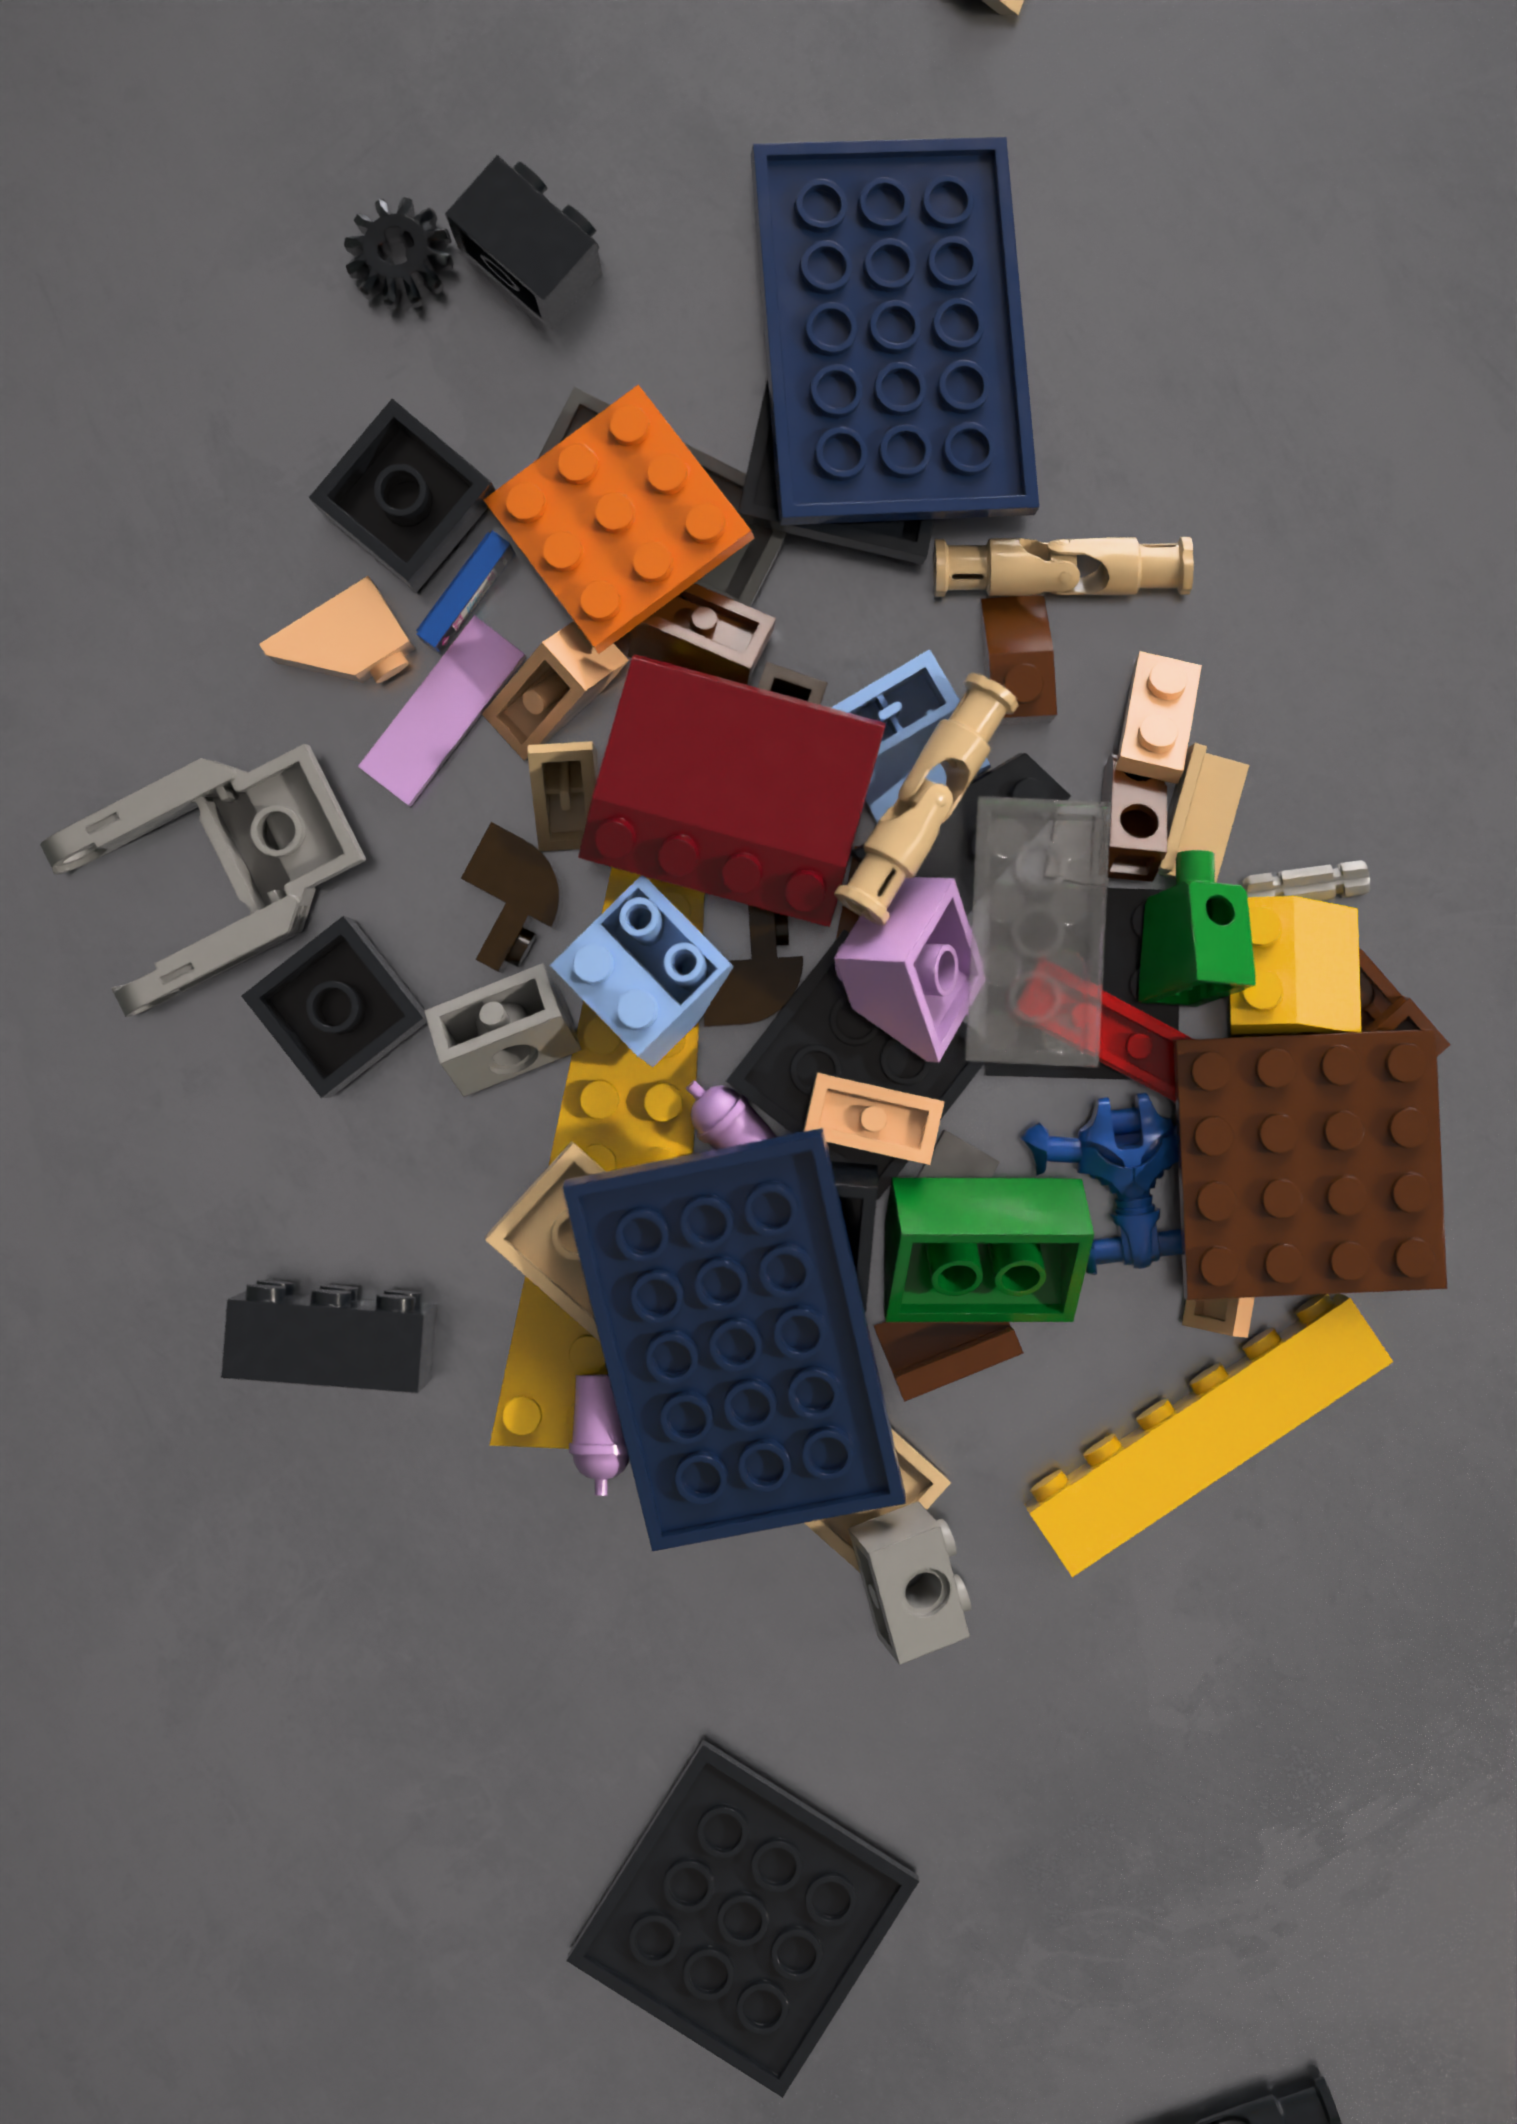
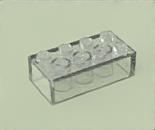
M978 797L976 804L964 1062L1080 1068L1099 1067L1111 802Z

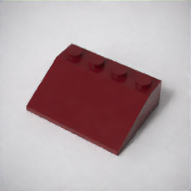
M634 654L631 658L591 799L578 858L830 927L838 903L834 893L839 885H843L886 723Z

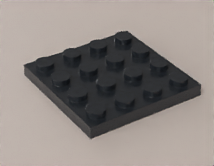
M703 1739L569 1951L567 1962L783 2098L919 1883V1877L916 1873Z

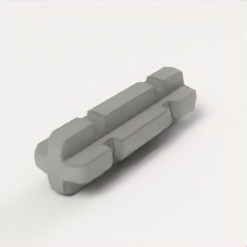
M1360 860L1337 864L1336 869H1332L1330 864L1280 871L1277 873V877H1272L1271 873L1250 875L1244 879L1243 888L1247 891V897L1297 896L1323 901L1334 899L1336 894H1340L1342 898L1368 893L1370 890V877L1366 862Z

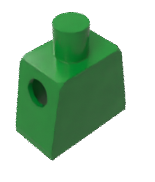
M1205 850L1178 852L1176 856V885L1148 897L1144 911L1139 980L1140 1003L1196 1008L1256 986L1247 891L1241 885L1215 883V854Z

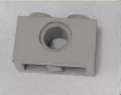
M544 963L424 1011L439 1062L463 1097L582 1050L565 998Z
M918 1501L848 1528L878 1639L899 1665L970 1637L964 1612L971 1610V1602L962 1579L958 1574H953L949 1557L956 1555L957 1550L950 1528L943 1518L935 1520ZM923 1573L918 1583L906 1588L914 1576Z

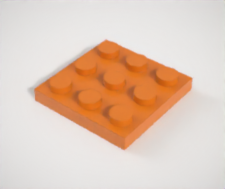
M639 385L635 386L483 499L489 510L598 654L754 539L752 530Z

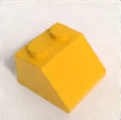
M1297 896L1248 897L1256 986L1230 995L1232 1038L1361 1032L1358 908Z

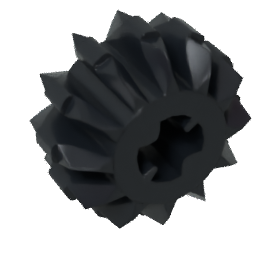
M402 198L397 214H391L386 201L378 199L375 202V209L380 218L373 222L366 215L357 214L354 219L356 226L365 236L345 238V249L352 255L357 256L346 265L347 272L352 279L364 278L360 291L366 299L370 300L383 291V300L386 308L395 310L399 304L401 293H406L411 305L414 308H419L423 304L419 288L424 285L436 294L441 293L444 288L442 281L433 271L445 272L453 269L454 262L451 255L441 251L452 242L449 231L441 228L434 229L438 218L436 212L431 208L422 210L415 216L414 204L410 198ZM403 243L408 261L395 265L392 259L391 247L395 244Z

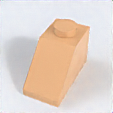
M369 576L259 644L266 656L275 663L361 683L373 677L376 683H381L393 677L409 664L405 656L416 650L388 603Z
M573 621L539 645L482 715L525 761L528 759L527 745L545 744L603 691L629 660L614 643L598 654Z

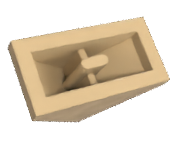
M592 741L527 745L539 851L580 849L591 799L598 778V758L595 745Z

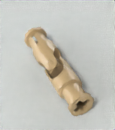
M1136 537L1056 539L1049 543L1023 538L989 539L986 545H947L945 539L934 540L933 585L935 597H944L948 590H986L989 597L1037 595L1042 592H1050L1056 595H1136L1139 589L1177 588L1180 595H1190L1192 590L1194 561L1191 537H1180L1177 543L1139 544ZM1077 555L1090 556L1100 561L1101 565L1095 572L1080 578V572L1077 568Z
M976 673L968 674L964 681L966 692L949 720H940L903 782L896 803L880 818L863 846L866 855L848 885H839L834 893L837 900L844 906L875 924L885 925L890 915L887 908L905 878H914L932 848L939 833L940 825L952 814L989 755L990 747L988 742L1005 714H1013L1019 705L1016 697L1009 690L983 675ZM939 763L946 773V786L935 784L925 779L929 771Z

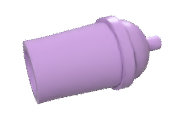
M695 1080L686 1087V1090L696 1099L692 1105L691 1119L697 1131L696 1137L702 1143H708L714 1149H720L777 1137L748 1103L749 1099L731 1087L723 1085L713 1086L705 1091Z
M608 1374L576 1375L572 1443H569V1454L573 1455L574 1464L581 1474L587 1478L595 1479V1496H607L608 1479L620 1475L629 1463V1456Z

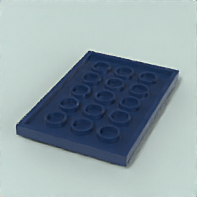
M1007 137L753 143L750 155L779 525L1035 515L1039 509V496Z
M823 1128L564 1181L562 1189L652 1552L906 1504V1492Z

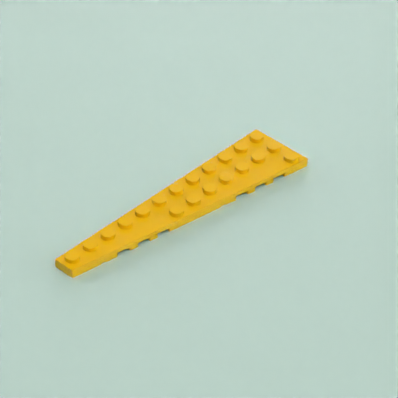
M612 867L602 913L641 875ZM646 877L703 935L705 893ZM583 1000L576 1033L582 1050L573 1053L571 1057L549 1165L571 1141L605 1171L694 1154L695 1128L691 1119V1109L696 1099L686 1090V1087L693 1080L697 1082L699 1022L652 1067L639 1058ZM526 1276L489 1445L569 1449V1443H572L576 1375L608 1374L601 1343Z

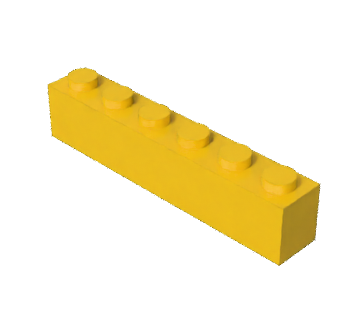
M1340 1293L1332 1298L1329 1294H1319L1295 1311L1299 1320L1279 1334L1272 1327L1256 1335L1242 1347L1246 1356L1226 1369L1221 1363H1217L1204 1370L1189 1382L1190 1387L1193 1389L1191 1393L1173 1405L1168 1398L1155 1403L1136 1418L1140 1425L1136 1430L1121 1440H1118L1115 1434L1103 1438L1085 1451L1083 1454L1087 1461L1085 1464L1067 1476L1061 1469L1057 1470L1035 1484L1030 1489L1034 1498L1024 1505L1070 1575L1074 1577L1393 1363V1360L1352 1299Z

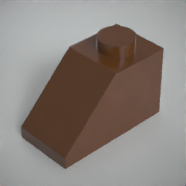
M1044 595L980 599L984 676L1009 690L1016 697V701L1019 704L1013 714H1005L999 726L1051 723L1057 716L1054 650Z

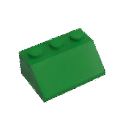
M892 1178L884 1222L885 1322H1073L1094 1238V1230L1082 1179Z

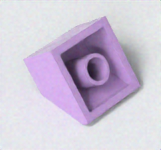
M905 878L887 908L890 917L886 924L878 925L860 916L845 942L838 948L834 958L838 978L843 981L853 1010L927 1062H940L987 978L955 879Z

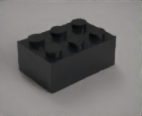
M257 1280L256 1284L246 1285L245 1292L227 1299L221 1378L419 1393L432 1379L437 1304L422 1303V1293L416 1291L384 1290V1294L376 1295V1300L359 1299L358 1287L320 1285V1289L311 1290V1295L294 1294V1282Z

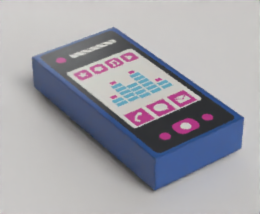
M493 530L491 533L487 532L416 629L418 632L416 635L424 644L439 655H442L515 555L511 543Z

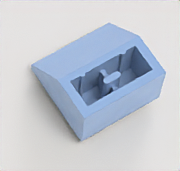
M930 649L831 707L886 723L864 804L876 825L886 811L896 803L903 782L940 720H949L960 702ZM986 758L976 776L991 768L988 758ZM939 763L929 771L925 779L935 784L946 786V773Z
M642 875L550 964L559 976L639 1058L652 1067L700 1021L734 967Z

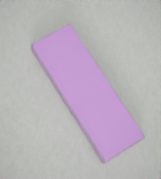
M474 615L358 767L411 807L521 665L526 655Z

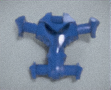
M1147 1092L1136 1093V1107L1111 1110L1109 1097L1097 1099L1091 1119L1078 1130L1077 1138L1049 1136V1130L1040 1122L1029 1127L1020 1138L1032 1155L1036 1176L1045 1173L1047 1161L1078 1163L1077 1173L1087 1174L1091 1179H1097L1100 1185H1107L1111 1194L1116 1193L1117 1198L1114 1201L1117 1207L1114 1208L1115 1212L1111 1213L1110 1216L1113 1223L1118 1225L1119 1237L1093 1240L1086 1267V1272L1091 1275H1097L1096 1265L1123 1262V1265H1132L1133 1268L1143 1269L1151 1266L1152 1262L1160 1261V1257L1182 1254L1181 1229L1157 1232L1156 1222L1160 1219L1161 1208L1155 1207V1204L1152 1203L1153 1195L1150 1194V1189L1155 1188L1156 1180L1162 1178L1164 1171L1171 1169L1172 1165L1178 1162L1177 1125H1173L1171 1118L1157 1113Z

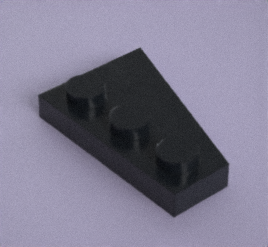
M1027 753L1017 754L971 782L952 814L940 825L939 833L932 848L914 877L955 879L967 916L1071 795ZM864 844L851 852V856L859 863L862 862L866 855L863 850Z

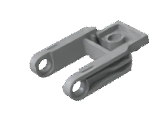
M302 744L250 772L218 761L200 758L60 830L40 844L54 874H63L82 867L199 807V820L239 900L244 902L250 910V915L154 963L157 968L155 971L130 983L112 987L111 989L125 1017H131L149 1010L301 933L315 894V886L366 861L361 847L310 745Z

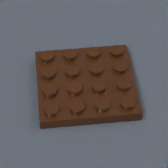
M1436 1029L1173 1040L1185 1299L1200 1300L1447 1289Z

